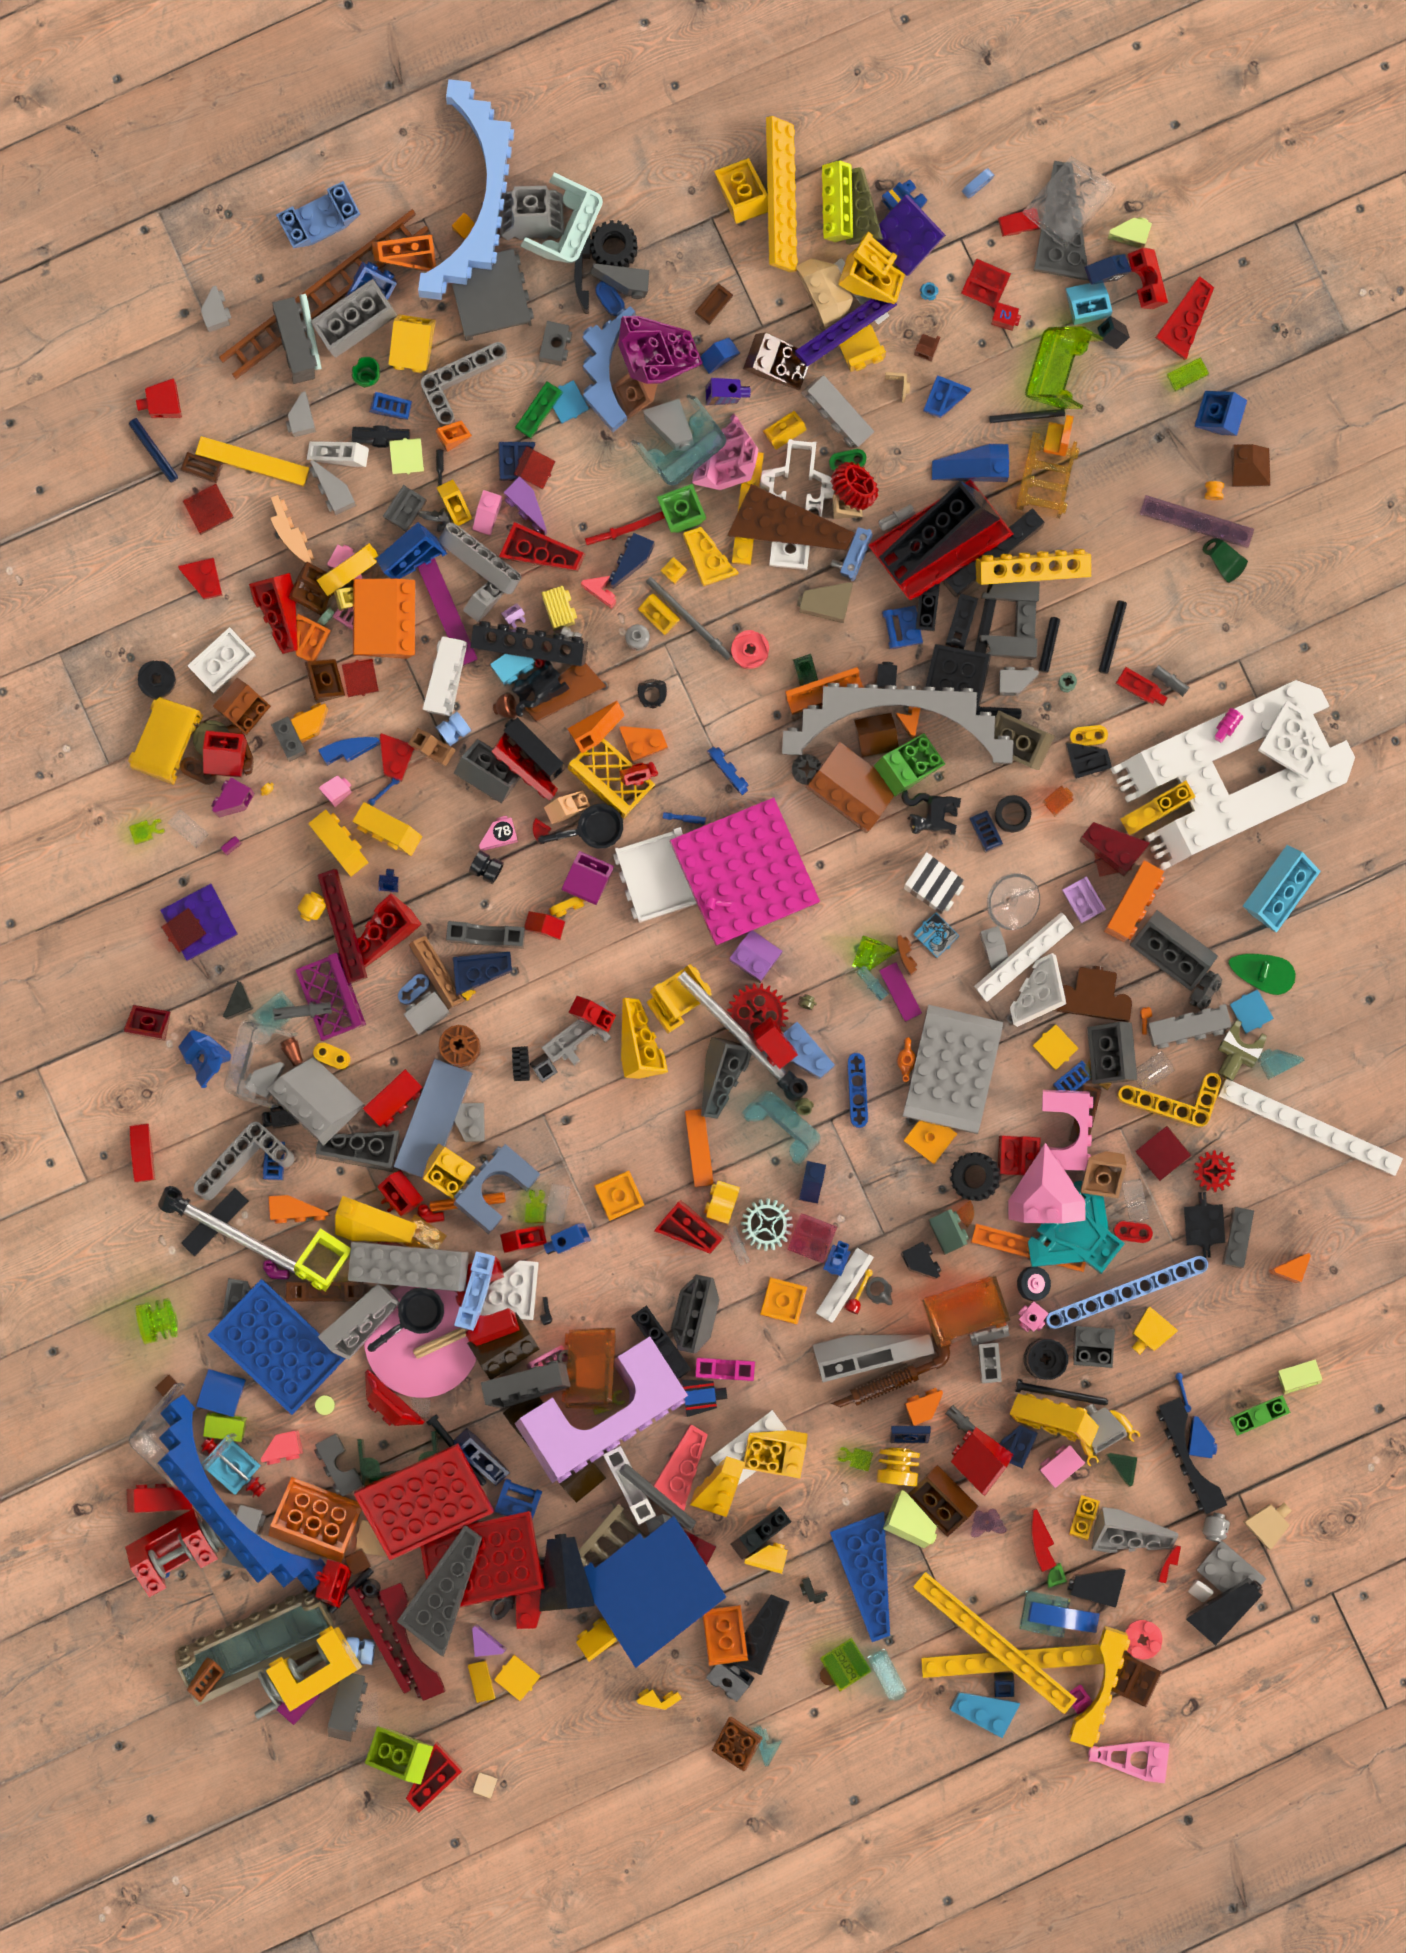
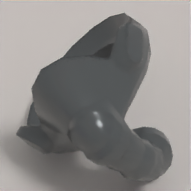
M442 508L440 512L434 510L433 512L419 511L418 513L419 517L423 519L443 522V524L437 525V532L444 530L445 526L451 522V517L445 508Z
M874 1277L868 1281L865 1290L873 1303L893 1304L891 1298L892 1286L884 1278ZM879 1281L883 1283L884 1291L879 1296H874L870 1292V1286L872 1283Z
M514 1596L495 1600L490 1608V1616L494 1620H500L505 1617L508 1611L513 1609V1604H515ZM504 1602L503 1609L498 1614H494L496 1605Z

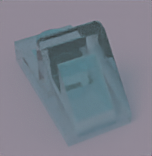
M759 1725L754 1727V1731L763 1737L759 1748L766 1767L772 1761L782 1739L767 1744L766 1741L769 1740L766 1728L762 1729V1726Z

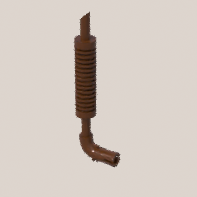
M942 1328L937 1330L940 1338H938L936 1331L931 1333L937 1346L936 1351L938 1354L937 1357L932 1359L933 1361L914 1368L913 1364L907 1366V1369L904 1367V1370H897V1373L894 1371L893 1374H889L890 1376L887 1374L886 1377L882 1376L883 1379L879 1378V1380L875 1379V1382L871 1381V1384L868 1382V1385H861V1388L858 1386V1389L850 1390L852 1395L830 1404L840 1408L855 1402L856 1406L861 1405L862 1402L865 1403V1400L867 1402L869 1399L873 1400L872 1397L875 1399L876 1396L880 1397V1394H887V1391H894V1388L896 1390L898 1389L897 1387L901 1388V1385L903 1387L905 1384L909 1385L908 1382L911 1384L912 1381H918V1375L934 1368L939 1369L946 1365L950 1358L949 1347L951 1345H948Z

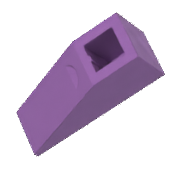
M519 476L504 491V496L506 497L504 500L510 507L515 506L519 510L518 514L524 520L529 519L533 523L531 526L535 531L546 535L547 529L534 490Z

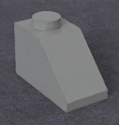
M306 392L300 394L288 414L289 421H286L288 432H292L294 437L316 432Z
M999 926L979 933L991 970H994L1008 958Z
M278 1062L255 1070L253 1074L250 1073L245 1081V1084H247L246 1089L269 1099L270 1093L267 1089L280 1077L285 1064Z

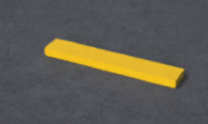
M202 436L195 453L203 458L305 487L310 471L309 467Z

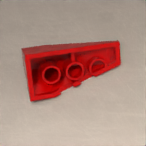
M290 573L249 584L254 603L257 608H261L265 615L263 619L265 623H269L273 630L272 636L282 654L298 650L296 602L289 598L294 586Z
M391 893L376 906L374 915L365 925L366 928L361 937L357 939L365 968L406 939L422 925L413 911Z

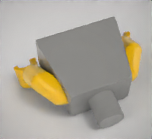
M1094 1404L1085 1407L1087 1414L1099 1426L1091 1447L1085 1446L1082 1440H1080L1083 1451L1087 1455L1086 1461L1089 1466H1091L1090 1458H1096L1098 1464L1099 1460L1095 1454L1127 1436L1128 1440L1134 1442L1131 1438L1134 1432L1140 1437V1433L1132 1429L1133 1426L1125 1415L1114 1410L1109 1411L1106 1407L1098 1411Z

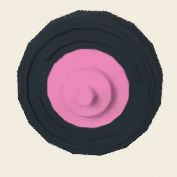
M1028 1267L1019 1274L1017 1288L1023 1298L1029 1301H1039L1049 1294L1051 1280L1049 1274L1044 1269Z

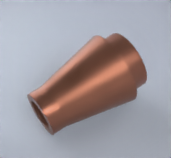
M294 1036L280 1042L282 1046L280 1049L293 1066L304 1062L298 1040H295Z

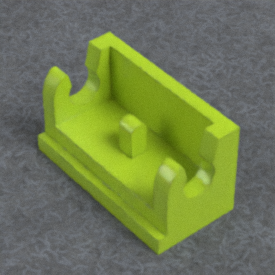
M208 1412L205 1419L203 1436L242 1442L247 1417H231L221 1413Z

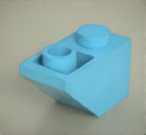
M504 654L490 665L505 686L506 684L511 685L518 680V676L522 673L527 674L532 671L535 661L529 657Z

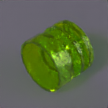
M169 1298L163 1299V1307L160 1300H156L155 1310L152 1309L150 1303L136 1305L137 1323L145 1345L158 1342L159 1332H161L164 1340H167L169 1337L168 1330L172 1338L178 1337L177 1315Z

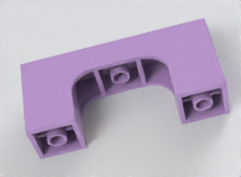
M651 1337L627 1350L612 1362L626 1384L630 1397L627 1407L602 1423L588 1430L574 1428L569 1424L553 1398L527 1413L515 1423L552 1483L555 1481L561 1483L572 1475L571 1471L574 1470L575 1473L588 1465V1460L594 1462L604 1454V1450L610 1452L621 1444V1439L624 1442L637 1433V1429L640 1432L653 1423V1419L657 1422L669 1413V1409L674 1411L685 1403L684 1399L688 1396Z

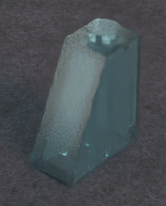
M882 1649L868 1656L867 1658L889 1700L894 1699V1701L903 1698L907 1690L886 1650Z

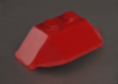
M369 1369L365 1372L366 1400L369 1402L367 1406L375 1413L379 1411L383 1415L382 1420L389 1426L392 1424L394 1426L424 1425L426 1423L421 1416L387 1387Z

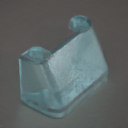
M764 1091L744 1109L741 1116L748 1122L763 1121L768 1115L795 1139L790 1146L789 1152L793 1158L792 1161L799 1167L819 1145L820 1134L775 1093Z

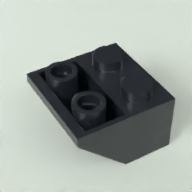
M921 1242L900 1253L909 1271L932 1279L940 1277L939 1273L942 1271L937 1261H932L930 1255L933 1253L928 1244L924 1245Z

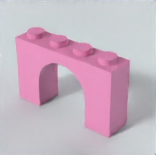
M1043 1090L1042 1111L1068 1113L1078 1121L1080 1126L1079 1135L1074 1143L1063 1148L1049 1147V1150L1064 1170L1085 1171L1088 1158L1091 1157V1154H1087V1146H1091V1135H1088V1127H1092V1116H1089V1108H1093V1097H1090L1089 1091Z

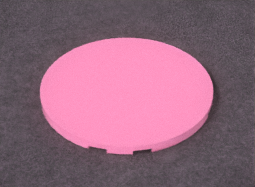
M399 1286L390 1292L400 1302L401 1298L408 1291L420 1287ZM430 1289L440 1296L444 1304L442 1322L435 1330L429 1333L417 1334L403 1328L390 1338L387 1343L377 1348L376 1351L369 1352L367 1348L370 1343L378 1339L381 1334H385L400 1324L397 1306L364 1343L366 1357L373 1372L387 1387L410 1397H434L454 1389L471 1372L477 1359L467 1344L469 1342L467 1336L419 1359L413 1353L415 1348L460 1328L454 1326L459 1307H461L457 1304L455 1296L458 1294L455 1291Z

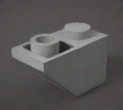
M217 286L212 287L201 308L208 332L229 326L228 319L232 318L228 307L224 308L223 302L226 300L223 291H218Z
M488 581L471 596L463 611L479 622L489 613L504 592Z
M1004 667V670L999 672V696H1018L1038 677L1039 671L1034 670L1032 667H1024L1023 670H1015V667Z

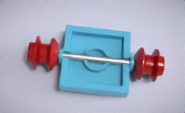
M208 1437L202 1443L201 1447L203 1449L201 1452L207 1451L208 1458L216 1457L206 1470L228 1490L236 1495L245 1484H248L246 1492L252 1491V1498L255 1496L259 1498L266 1490L264 1487L266 1483L260 1484L258 1482L260 1477L251 1478L261 1465L236 1442L230 1441L222 1451L220 1450L221 1443L215 1444L214 1438L210 1439Z

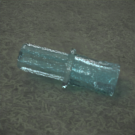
M865 966L857 971V974L868 986L867 989H870L879 1001L889 994L880 984L879 979H875Z

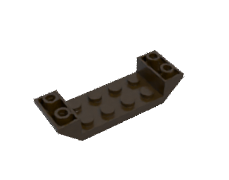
M540 1397L510 1406L503 1412V1415L524 1441L525 1439L515 1423L521 1417L544 1403ZM590 1460L587 1461L588 1465L576 1473L574 1470L571 1471L572 1475L559 1483L576 1503L606 1479L595 1463Z

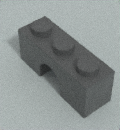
M1239 1207L1232 1208L1229 1224L1230 1234L1228 1243L1225 1246L1222 1265L1244 1268L1254 1210Z
M334 1434L315 1444L317 1449L314 1452L319 1460L323 1459L326 1465L323 1469L328 1477L332 1476L335 1482L332 1486L337 1495L341 1493L342 1496H345L364 1485L356 1468L347 1472L338 1469L336 1459L338 1455L346 1451L338 1434Z

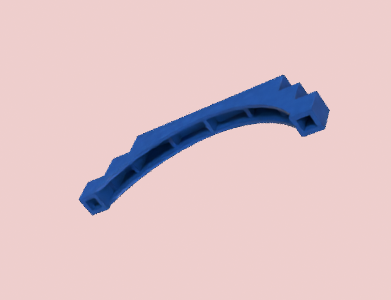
M184 1394L178 1397L160 1413L171 1427L159 1437L169 1450L158 1462L159 1466L257 1583L272 1573L283 1588L298 1578L304 1587L311 1592L320 1583V1580H317L315 1575L317 1572L323 1571L326 1565L321 1558L318 1560L304 1558L272 1545L251 1531L227 1508L208 1480L196 1451L192 1426L193 1411L196 1408Z

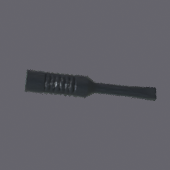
M442 449L436 450L438 486L442 485V473L444 471V450Z

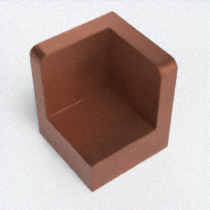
M922 334L914 355L932 362L941 337L933 338Z

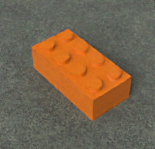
M1145 860L1142 862L1104 932L1122 942H1125L1127 939L1131 940L1137 930V927H1135L1136 922L1140 923L1147 912L1144 910L1145 906L1149 907L1156 895L1153 893L1154 889L1158 890L1165 879L1162 876L1163 870Z

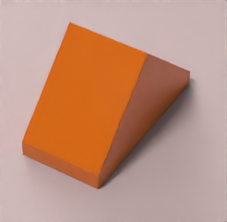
M462 420L435 430L438 439L447 452L472 436Z

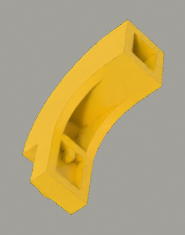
M369 543L344 562L317 579V582L328 596L377 562L378 554Z

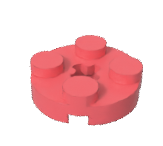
M752 630L743 631L735 637L732 643L731 654L734 661L742 668H758L768 658L769 644L761 633L759 634ZM747 645L756 648L753 654L745 652Z
M1137 1620L1129 1624L1125 1630L1129 1636L1128 1639H1130L1127 1652L1133 1657L1143 1660L1154 1657L1161 1650L1163 1641L1160 1629L1154 1623L1146 1620ZM1141 1634L1144 1637H1148L1145 1645L1137 1642Z

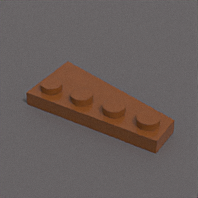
M586 662L583 666L572 665L558 678L560 684L566 682L570 688L569 690L547 702L541 703L535 708L524 709L538 722L558 712V710L570 706L598 690L606 688V685Z

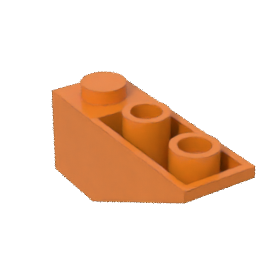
M616 700L567 729L580 752L584 753L598 745L625 715Z
M289 1195L269 1196L270 1220H275V1224L287 1223V1219H294V1222H305L306 1218L314 1217V1221L325 1220V1216H330V1213Z

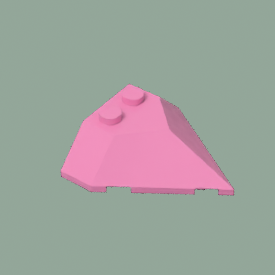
M734 413L730 417L731 423L727 425L726 429L723 428L706 451L708 454L706 458L695 466L692 479L693 484L722 490L752 479L758 448Z
M1046 1143L1008 1200L1009 1220L1023 1223H1069L1086 1220L1084 1198L1076 1190L1073 1182L1058 1160L1055 1159Z

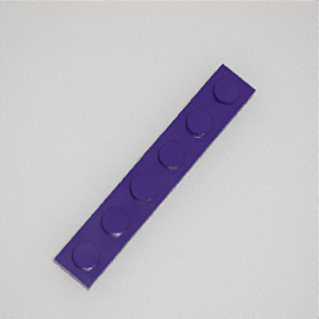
M875 299L868 300L795 351L796 356L808 367L897 306V302L891 304Z

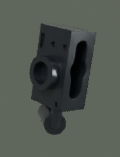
M282 1106L270 1107V1112L262 1113L264 1127L273 1126V1129L300 1125Z

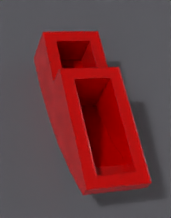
M149 1123L129 1126L134 1182L154 1181L156 1179Z
M1035 1508L1032 1510L1031 1539L1036 1561L1041 1572H1044L1056 1566L1048 1547L1054 1545V1542L1038 1510Z

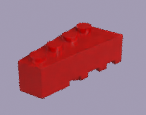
M514 522L499 557L505 560L578 572L586 554Z

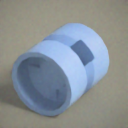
M457 711L448 717V722L443 721L436 726V729L449 746L458 742V737H464L471 732L470 727Z
M347 1637V1642L361 1664L372 1665L375 1653L374 1639L364 1638L363 1641H360L357 1637Z

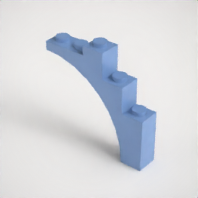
M631 306L620 310L617 313L618 317L613 321H607L602 326V330L598 325L590 326L583 332L584 335L582 336L583 342L594 353V356L590 355L584 360L583 370L595 383L594 386L590 384L584 390L583 398L612 432L627 421V416L619 406L612 391L609 367L612 351L620 333L621 318L623 316H636Z

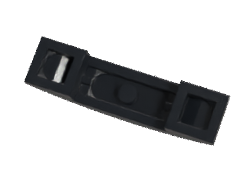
M590 235L579 258L575 261L574 269L576 293L585 314H589V291H582L583 259L591 258Z

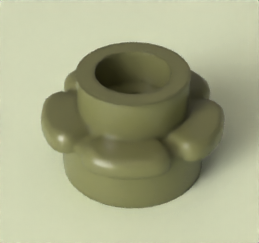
M804 994L803 997H799L798 1005L802 1008L813 1010V1007L817 1005L814 1002L815 998L810 995Z
M801 1098L795 1102L796 1111L800 1115H808L811 1113L814 1104L807 1098Z

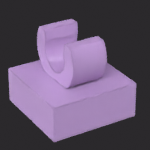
M517 603L501 613L507 623L511 624L515 629L517 627L515 620L520 619L525 623V618L523 617L525 613Z

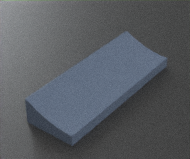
M434 1059L394 1164L395 1168L421 1178L423 1177L427 1161L437 1145L441 1144L445 1147L473 1073Z

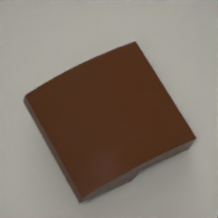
M306 562L295 581L289 598L319 615L324 614L329 598L334 595V592L327 596L317 582V579L327 572Z
M1125 1654L1123 1666L1121 1669H1118L1116 1674L1118 1676L1116 1687H1112L1111 1691L1147 1707L1163 1672Z

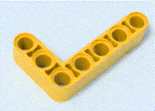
M1209 1073L1202 1079L1194 1106L1129 1085L1123 1086L1118 1090L1117 1098L1123 1104L1201 1128L1208 1124L1221 1085V1078L1216 1073ZM1208 1077H1213L1216 1080L1215 1087L1208 1086ZM1123 1090L1131 1092L1129 1100H1125L1122 1097L1121 1093ZM1143 1095L1147 1096L1150 1100L1147 1106L1140 1103V1097ZM1203 1095H1207L1210 1098L1209 1105L1202 1104L1201 1097ZM1159 1102L1167 1103V1111L1162 1112L1159 1110ZM1180 1107L1186 1110L1184 1118L1177 1115V1109ZM1198 1113L1202 1114L1205 1118L1202 1124L1197 1123L1195 1120V1116Z

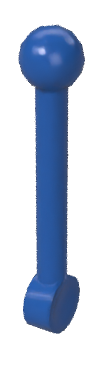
M392 778V782L373 799H369L368 804L371 806L375 805L376 800L394 784H399L400 781Z
M1177 1373L1175 1378L1179 1382L1186 1412H1190L1191 1406L1188 1405L1182 1382L1183 1375L1182 1373Z

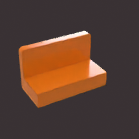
M1066 415L1064 425L1049 422L1043 452L1066 456L1074 416Z

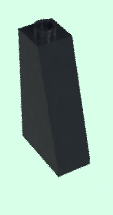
M518 717L515 720L513 718L505 724L504 733L551 782L565 770L564 763Z
M1247 1578L1189 1612L1186 1620L1216 1646L1263 1595V1587L1256 1580L1252 1581L1250 1578Z

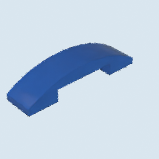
M1031 1602L1027 1621L1097 1633L1100 1614Z

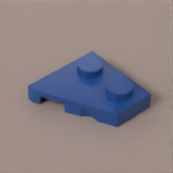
M937 375L923 412L942 418L970 393L971 388Z

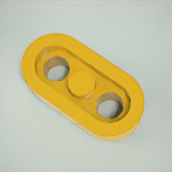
M1101 725L1077 727L1072 730L1069 738L1071 743L1089 746L1102 745L1108 738V731ZM1095 733H1100L1101 738H1095ZM1076 735H1081L1082 740L1077 741Z
M575 896L549 908L551 916L556 915V918L567 914L566 910L571 908L577 910L584 907V902L586 901Z
M319 1043L314 1047L313 1055L318 1061L339 1070L346 1069L350 1065L351 1058L346 1051L327 1043ZM321 1049H326L325 1055L319 1054ZM339 1056L344 1057V1061L342 1063L337 1062V1058Z

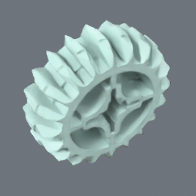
M760 1199V1206L758 1207L753 1202L754 1210L752 1211L747 1207L746 1210L750 1215L743 1214L742 1216L748 1219L747 1222H741V1225L747 1226L746 1229L742 1230V1233H749L745 1240L752 1238L753 1240L750 1242V1245L752 1246L757 1242L758 1250L761 1244L764 1245V1251L768 1250V1245H771V1249L775 1250V1243L782 1247L780 1240L782 1239L787 1242L788 1239L784 1235L792 1234V1232L787 1231V1228H793V1224H787V1221H791L792 1217H785L789 1210L787 1209L782 1212L784 1204H781L779 1208L776 1207L777 1200H774L773 1205H769L770 1199H767L766 1205H763V1201ZM771 1209L778 1214L768 1218L761 1210ZM756 1213L760 1219V1225L752 1231L751 1220ZM762 1217L767 1222L776 1219L772 1222L773 1225H770L772 1227L771 1230L773 1233H771V1231L767 1228H762L761 1225L764 1224L762 1223ZM782 1219L783 1230L778 1236L774 1230V1224ZM761 1232H767L773 1240L764 1241L757 1238L756 1235Z

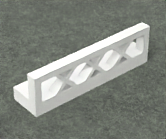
M856 1248L846 1264L842 1275L837 1278L816 1314L833 1323L874 1257Z

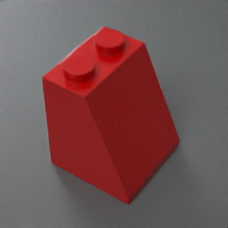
M975 1427L972 1432L968 1430L962 1438L964 1443L961 1446L957 1445L951 1454L954 1456L951 1463L985 1496L1005 1471L1014 1454Z

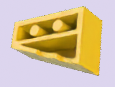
M325 809L308 824L350 877H352L369 862L360 852L362 847L356 839L351 841L349 838L351 833L345 826L341 828L338 825L340 820L334 813L330 815Z

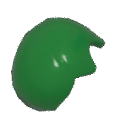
M361 357L358 363L352 367V379L356 385L364 388L375 385L380 378V367L374 358Z

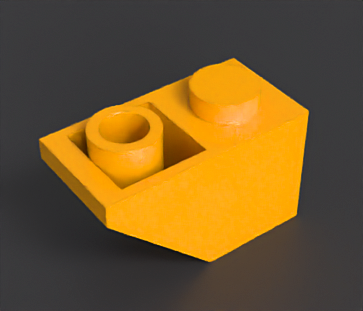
M321 703L315 704L311 707L310 711L305 713L301 711L293 715L294 718L291 719V722L302 743L320 734L328 712L325 703L322 705Z

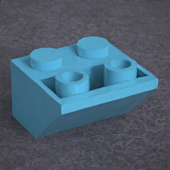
M1087 283L1065 288L1073 325L1105 319L1111 316L1112 307L1104 283L1093 285Z

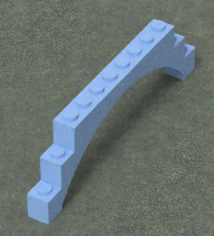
M449 79L446 100L447 105H452L464 117L479 141L487 169L486 193L478 219L461 246L440 265L427 273L420 274L418 293L421 298L442 300V294H446L447 283L467 285L468 278L471 279L472 268L492 270V264H496L497 252H494L495 246L499 245L500 235L497 234V229L501 228L502 217H499L500 210H504L505 200L502 199V193H506L507 182H504L505 175H509L507 158H511L512 147L509 144L510 140L513 141L514 129H511V122L494 120V109H491V102L474 100L475 89H472L471 82Z

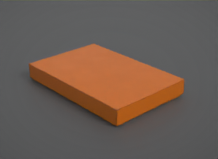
M741 1605L711 1609L704 1614L703 1622L709 1666L748 1661Z

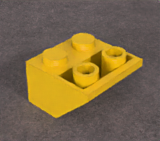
M438 1144L427 1161L422 1179L452 1199H455L454 1196L463 1187L475 1167L443 1145Z

